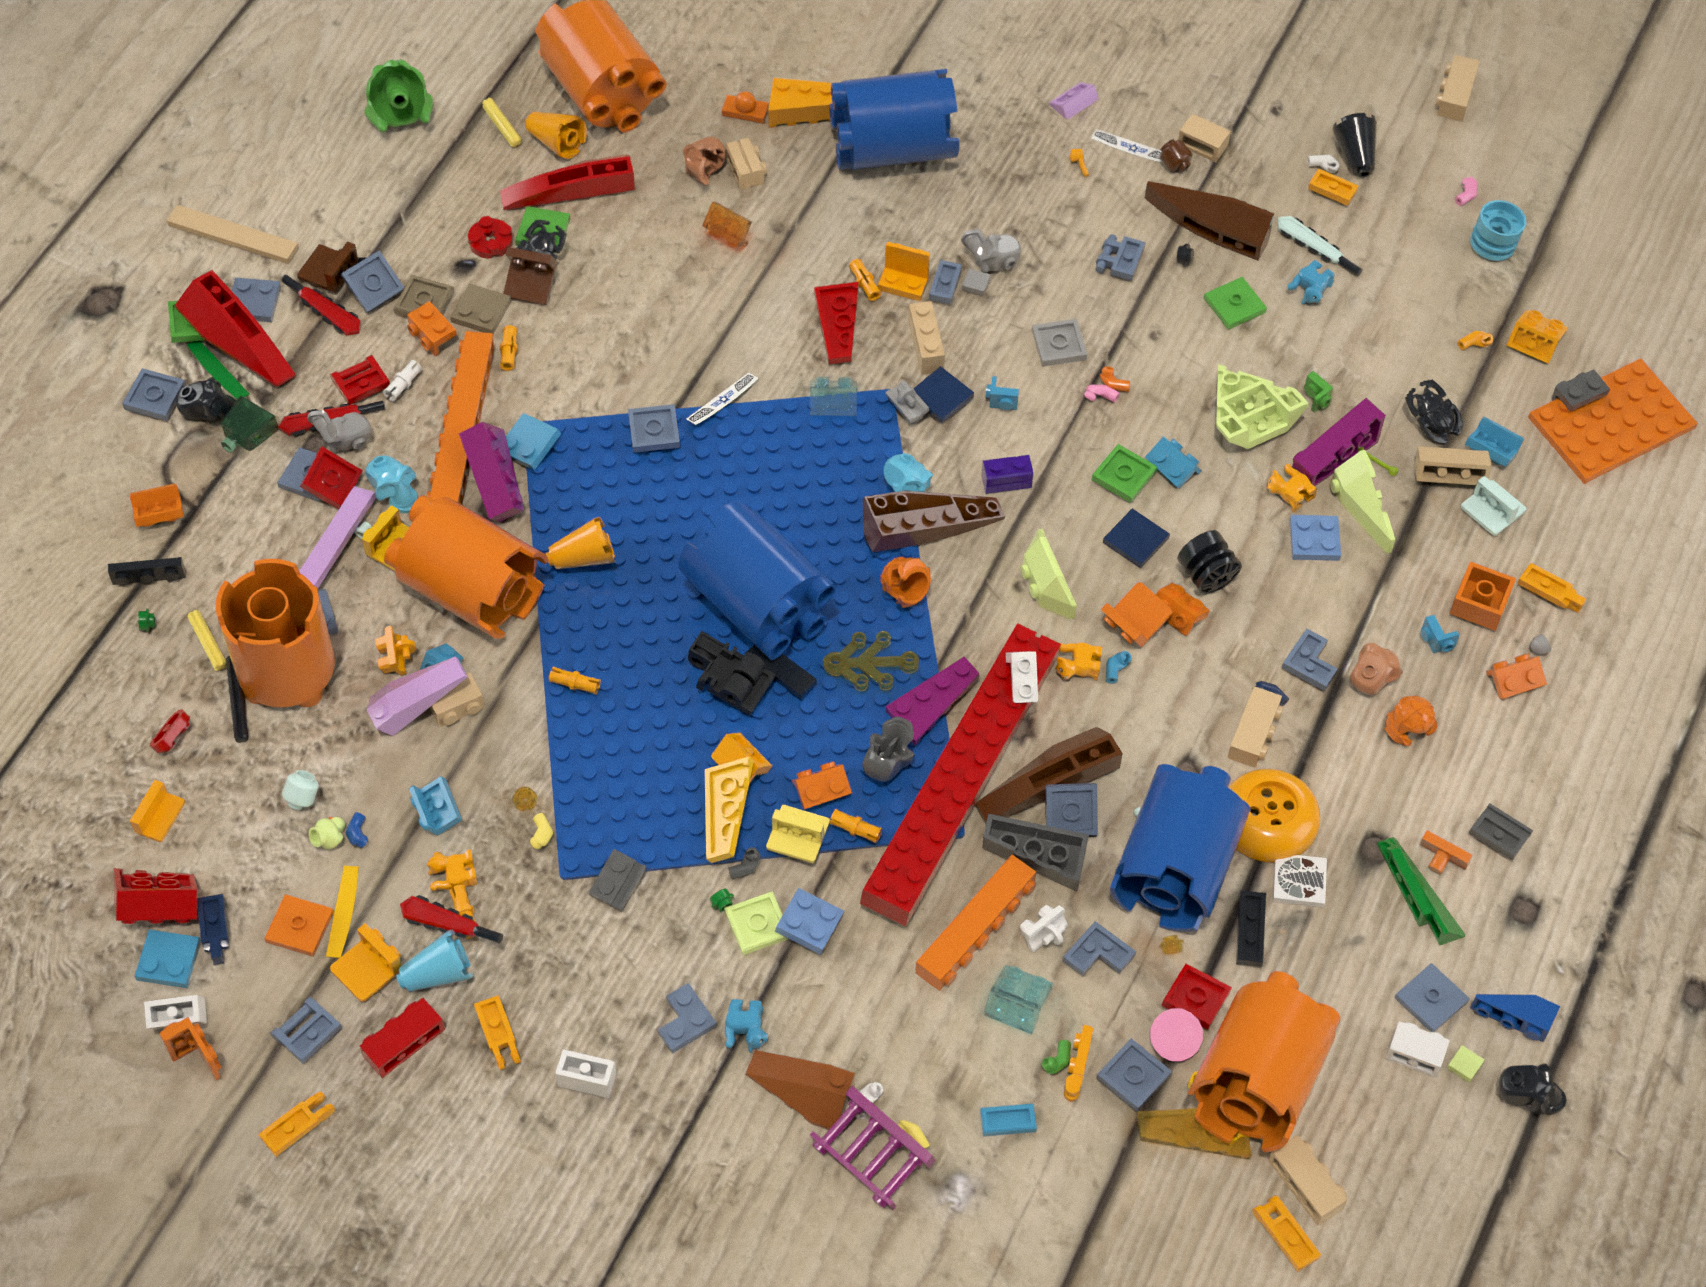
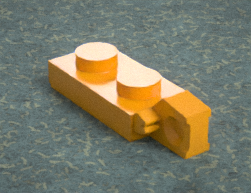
M1533 563L1528 565L1517 583L1562 608H1568L1578 613L1586 601V598L1577 594L1571 583Z

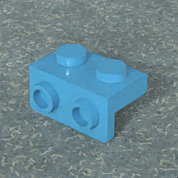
M1483 417L1477 429L1468 437L1465 445L1470 447L1471 450L1489 451L1492 462L1506 467L1516 457L1524 438Z
M1163 436L1145 458L1156 465L1157 469L1180 489L1195 471L1199 474L1202 470L1197 466L1199 461L1190 453L1186 456L1181 452L1183 446L1174 438L1169 441Z
M442 776L421 789L414 785L409 788L412 795L410 798L411 803L418 810L420 816L418 820L425 831H430L438 836L462 821L447 780Z

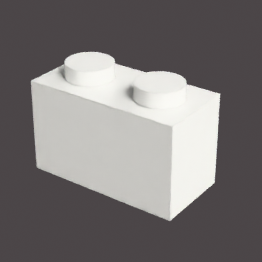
M192 995L144 1002L146 1029L162 1030L167 1025L179 1022L189 1017L193 1025L196 1023L199 1025L207 1024L205 997Z
M1399 1021L1385 1059L1436 1078L1450 1040L1444 1038L1439 1033L1427 1032L1419 1029L1412 1023Z
M563 1049L555 1073L557 1086L609 1098L616 1077L615 1061Z

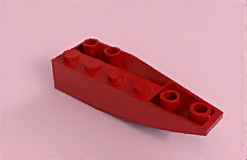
M624 154L584 160L520 181L500 190L503 210L635 190L630 155Z
M213 270L197 277L190 283L175 304V308L203 339L275 387L295 377L294 371L265 330Z

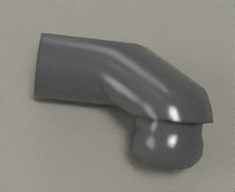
M754 847L748 848L745 851L741 864L728 867L731 880L755 872L760 861L758 849Z

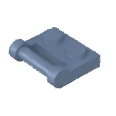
M308 997L303 1002L304 1006L280 1028L276 1027L270 1032L273 1039L286 1048L302 1064L342 1028L341 1023L311 997ZM310 1013L315 1014L290 1038L287 1037Z

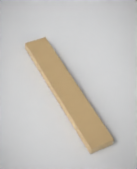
M176 205L167 219L168 226L287 264L290 263L299 248L297 242L180 205Z

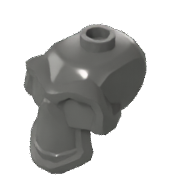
M894 717L885 721L882 725V735L872 733L870 736V748L864 757L862 768L869 777L875 780L886 782L892 779L902 767L908 766L915 756L914 752L907 747L913 739V726L910 721L902 717Z

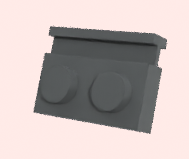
M1489 803L1485 811L1482 812L1471 827L1469 834L1513 861L1531 836L1533 830Z
M613 849L588 893L593 898L622 912L647 867Z

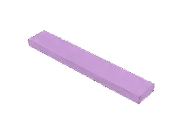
M358 487L352 488L300 569V574L308 578L317 589L376 498L375 492Z

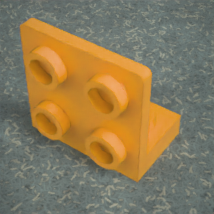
M887 242L885 246V268L879 280L878 289L886 293L921 302L929 282L930 253L898 243Z
M1526 310L1516 321L1507 346L1549 364L1559 341L1566 334L1568 327L1564 326V323L1560 320H1550L1543 317V314L1539 311Z

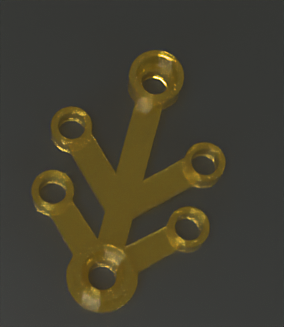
M881 631L876 635V641L859 657L849 658L857 649H861L866 645V635L862 632H856L852 635V641L841 652H831L825 656L823 667L832 676H844L854 684L855 689L858 691H864L868 688L869 679L865 674L857 675L850 668H859L876 681L881 689L889 690L893 687V676L889 673L882 674L875 667L899 666L905 673H914L919 667V657L912 651H907L901 656L874 657L891 643V635L886 631ZM859 638V639H862L863 641H862V642H856L855 640ZM886 638L887 641H880L879 639ZM905 659H912L913 661L908 662ZM833 661H838L839 663H838V664H833L832 662H833ZM860 680H862V681H864L865 683H864V684H858L857 682L860 681ZM889 680L890 682L885 684L882 681Z

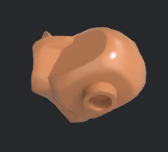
M706 137L687 145L683 149L686 164L685 172L696 178L699 183L709 185L708 178L713 172L722 167L726 158V150L722 142L715 137Z
M1375 643L1365 644L1359 652L1358 663L1350 675L1351 683L1356 689L1365 694L1373 695L1378 693L1386 683L1393 682L1402 675L1403 671L1400 669L1398 656L1389 649H1384Z

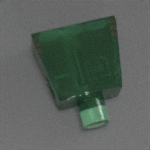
M240 396L222 421L221 425L226 438L221 442V445L228 452H232L238 445L248 451L254 450L279 430L276 416Z

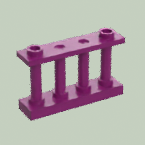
M852 1086L846 1093L850 1100L848 1103L849 1107L822 1138L812 1131L810 1136L815 1141L812 1146L823 1156L828 1152L874 1193L872 1199L883 1209L888 1205L894 1210L897 1206L890 1199L893 1193L917 1166L920 1167L924 1164L930 1169L936 1162V1159ZM864 1112L870 1117L868 1126L847 1150L840 1155L830 1144L857 1114L860 1115ZM884 1129L890 1134L889 1142L863 1172L860 1173L850 1164L851 1160L877 1131L880 1132ZM902 1147L906 1148L910 1152L908 1161L888 1184L880 1190L870 1179L897 1148L899 1150Z

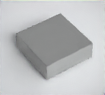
M969 269L962 284V290L983 296L991 275Z

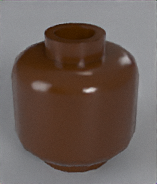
M1171 139L1161 147L1160 160L1169 171L1176 172L1179 170L1184 172L1190 167L1191 163L1189 161L1192 158V152L1183 141Z

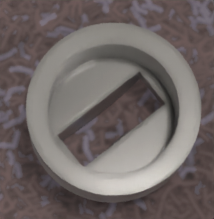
M1544 634L1534 637L1530 643L1531 651L1534 654L1543 655L1551 651L1550 644Z

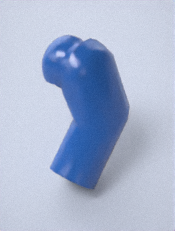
M355 812L346 828V836L351 845L363 848L368 842V837L363 835L361 830L366 817L359 812Z

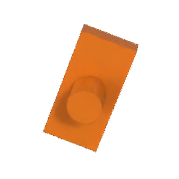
M1428 830L1422 837L1421 846L1435 853L1428 865V868L1433 872L1442 874L1449 861L1465 870L1469 866L1472 854Z

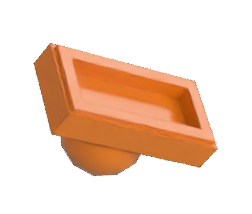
M748 91L740 92L737 96L727 95L722 108V116L764 123L769 109V102L756 100L754 95Z

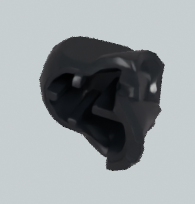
M213 377L184 386L177 395L178 411L181 415L190 419L203 418L213 421L220 416L224 422H228L237 418L241 413V404L232 396L224 394L220 382Z
M1546 1063L1539 1066H1509L1500 1075L1499 1092L1501 1098L1509 1104L1526 1107L1529 1111L1539 1115L1544 1113L1553 1115L1562 1111L1566 1105V1095L1556 1083L1552 1082L1550 1067Z

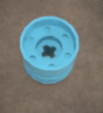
M1495 200L1485 204L1480 211L1470 236V244L1474 251L1481 257L1494 261L1506 260L1511 257L1525 229L1526 216L1519 207L1508 201Z

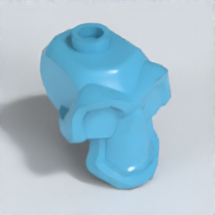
M910 454L894 455L884 465L886 482L895 492H925L930 486L933 474L926 470L924 465L916 461Z
M390 456L375 457L368 463L365 474L375 489L376 498L379 501L388 498L389 507L391 505L396 507L400 513L410 512L412 505L418 499L416 490L410 485L412 480L416 478L415 472L411 467L402 465L398 460Z

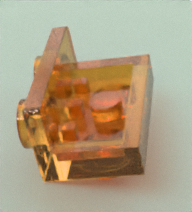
M712 202L702 227L708 229L710 235L716 238L722 237L727 240L726 243L728 245L738 248L739 246L748 245L749 241L745 240L752 221L717 202Z

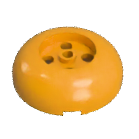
M1258 769L1240 776L1230 784L1228 788L1247 802L1251 809L1259 811L1257 816H1253L1251 812L1248 815L1236 848L1240 853L1258 861L1275 862L1276 859L1301 855L1314 843L1320 827V808L1315 795L1302 780L1285 771ZM1262 794L1269 795V798L1263 797Z

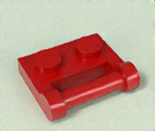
M373 355L366 357L365 361L339 373L335 371L330 374L332 382L350 405L384 390L390 385L389 379Z

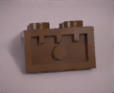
M347 241L344 247L338 251L319 244L297 273V278L330 292L337 293L344 283L340 275L358 263L355 244Z
M508 247L506 256L511 262L503 294L511 296L512 299L547 305L557 261L552 255Z

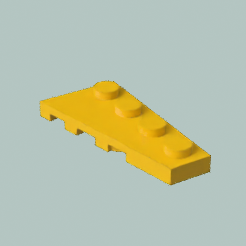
M750 757L705 769L706 859L711 863L734 857L754 762Z

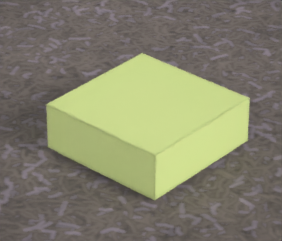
M1462 1045L1447 1069L1470 1083L1485 1060Z

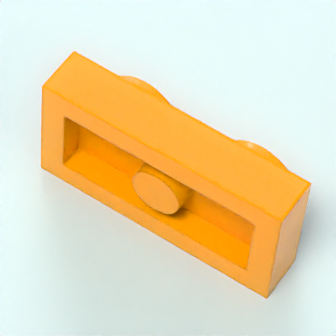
M1318 169L1311 179L1308 189L1348 206L1357 193L1359 186Z

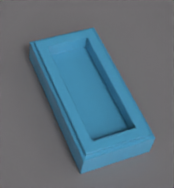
M1034 1104L980 1108L983 1137L1037 1131Z

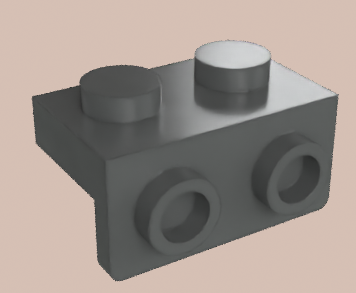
M1593 369L1587 373L1582 372L1569 381L1558 383L1554 388L1551 399L1554 401L1559 398L1569 411H1573L1608 395L1610 388Z

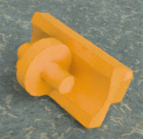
M392 626L384 628L385 635L375 639L377 650L381 654L386 652L388 654L378 659V667L384 674L393 671L400 676L407 674L405 659H410V654L416 651V643L413 640H409L407 635L401 636L394 633Z

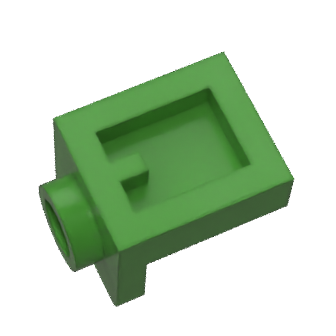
M1314 371L1309 373L1306 377L1304 390L1310 397L1314 398L1311 410L1315 413L1321 408H1326L1331 403L1333 387Z

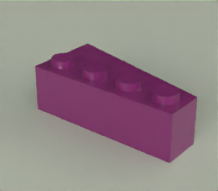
M1365 398L1306 449L1298 452L1293 458L1292 468L1305 474L1311 484L1317 486L1334 474L1336 468L1360 452L1357 450V447H1363L1367 451L1378 443L1386 415L1368 398Z
M481 422L459 433L489 519L502 522L523 512V499L519 492L504 429Z

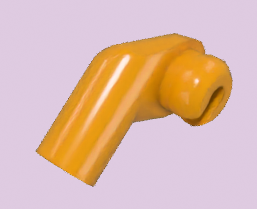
M1473 331L1459 339L1457 344L1461 350H1465L1472 345L1485 348L1493 343L1494 338L1490 333Z

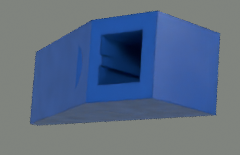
M1476 994L1470 1009L1475 1010L1482 1017H1490L1508 1029H1515L1524 1033L1529 1039L1539 1040L1543 1043L1560 1008L1559 1005L1537 995Z

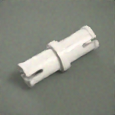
M411 360L402 372H398L394 376L393 382L383 391L386 398L391 394L392 396L389 400L395 401L404 389H408L411 386V381L422 371L419 363L414 368L417 361Z

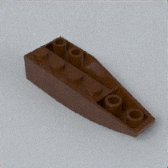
M1148 181L1146 184L1144 198L1174 222L1218 246L1259 261L1269 243L1275 213L1233 197Z
M899 491L865 496L863 498L864 535L872 552L938 541L993 524L1005 518V514L996 497Z
M1094 727L1052 745L976 802L975 806L985 823L987 822L988 814L1008 817L1045 801L1046 785L1084 784L1119 769L1123 753L1110 733Z

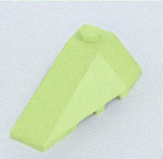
M1362 450L1334 470L1333 478L1330 480V488L1334 494L1336 493L1339 502L1388 554L1392 552L1395 536L1387 512H1382L1381 510L1382 494L1380 490H1375L1372 478L1376 477L1374 468L1366 451Z

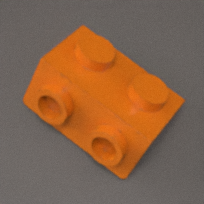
M430 301L407 314L409 323L407 328L413 337L417 336L426 351L430 350L434 356L439 354V345L457 335L456 329Z
M177 484L130 493L136 527H149L155 523L163 521L172 522L184 517Z
M1171 583L1159 589L1156 594L1173 611V614L1166 622L1184 635H1188L1194 624L1205 619L1210 612V609L1204 606L1201 600L1193 598L1178 584Z
M1529 653L1514 657L1515 662L1509 664L1507 660L1492 664L1493 669L1487 670L1486 673L1487 676H1493L1499 699L1547 685L1539 656L1530 657Z
M832 761L820 765V771L812 773L811 769L796 773L798 778L793 779L792 783L796 786L803 809L852 793L843 764L835 765V762Z

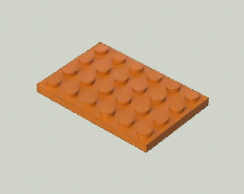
M1641 358L1601 377L1610 388L1608 395L1573 411H1569L1558 398L1531 411L1528 416L1583 484L1696 429L1698 424Z

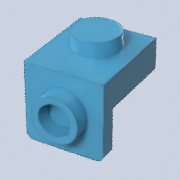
M992 376V383L987 384L985 397L990 398L989 408L1017 410L1019 389L996 387L997 377Z
M1435 615L1425 617L1421 628V636L1425 642H1428L1433 654L1452 650L1460 636L1458 631L1444 634Z
M445 643L426 651L420 670L453 657H457L461 663L463 656Z

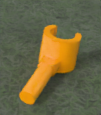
M1070 149V162H1078L1084 177L1089 176L1083 161V150Z

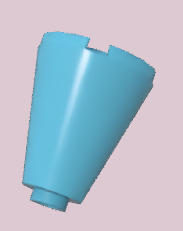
M453 930L445 932L399 967V974L396 977L402 989L406 988L411 992L473 978V972L468 974L466 969L471 965L459 939L454 941L451 935L455 934Z

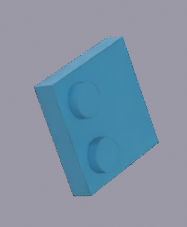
M523 413L506 435L511 459L535 471L561 435L560 431Z
M149 930L134 976L136 981L188 988L201 945L200 937Z

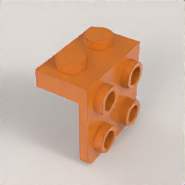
M1142 582L1136 583L1114 608L1108 603L1101 608V611L1106 615L1104 620L1113 629L1118 626L1123 631L1120 635L1130 644L1135 642L1141 648L1173 614L1172 609Z
M189 1017L179 1022L167 1025L159 1033L173 1062L198 1049L215 1080L221 1078L218 1070L222 1067L217 1059L218 1057L212 1046L207 1043L198 1023L193 1025Z

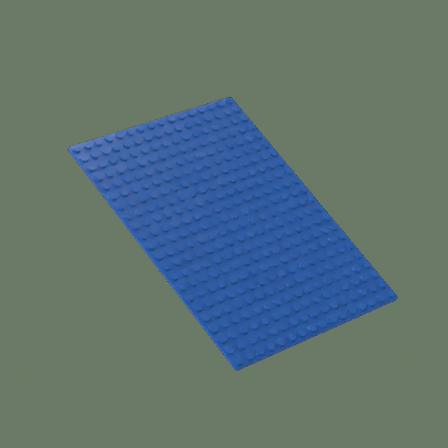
M891 389L727 404L697 425L686 419L703 406L675 409L680 448L634 453L628 413L542 421L557 428L561 435L535 471L526 467L533 547L546 554V552H549L550 545L600 516L605 527H602V530H605L606 534L608 533L616 561L611 564L556 569L554 565L550 566L548 562L544 564L537 560L535 578L545 585L537 601L559 875L562 880L598 877L613 849L631 857L642 865H646L647 869L645 872L742 862L745 851L750 847L758 849L760 860L790 857L766 849L772 832V816L775 809L780 810L782 805L829 819L834 810L838 809L850 816L862 817L863 821L883 828L880 839L877 843H874L858 835L852 836L849 834V831L829 824L818 853L885 847L889 845L950 740L946 714H943L935 722V726L921 737V741L916 746L912 742L908 744L907 747L914 752L915 756L908 766L902 767L892 779L886 782L875 780L869 777L862 768L864 757L870 748V736L872 733L882 735L883 723L892 719L886 713V706L939 673L926 595L916 605L902 608L900 604H895L897 602L896 598L883 591L880 582V575L884 570L883 567L893 558H920L918 545L872 552L864 535L863 498L865 496L895 492L886 482L884 465L892 456L903 454L896 407L887 398L885 393ZM734 501H740L748 509L753 508L758 511L837 586L832 598L820 610L826 617V623L822 630L811 639H805L799 634L791 640L789 647L783 653L817 679V684L799 699L777 681L773 680L750 716L708 692L709 684L704 687L703 691L696 688L698 679L704 670L694 667L689 662L688 651L701 631L723 644L730 643L728 649L732 651L734 646L737 647V652L742 655L754 644L679 570V558L686 542H690L699 548L715 529L709 520V516L719 508ZM552 667L570 672L578 671L581 675L601 679L597 695L578 689L575 691L570 690L565 685L549 682V674L552 671ZM730 733H741L765 757L772 767L766 774H756L749 784L734 857L711 863L706 859L705 769L718 766L711 755L724 736ZM832 761L835 762V765L843 764L852 793L803 809L796 786L792 783L793 779L798 778L796 773L811 769L812 773L821 770L820 765ZM964 825L962 826L956 839H961L964 837Z

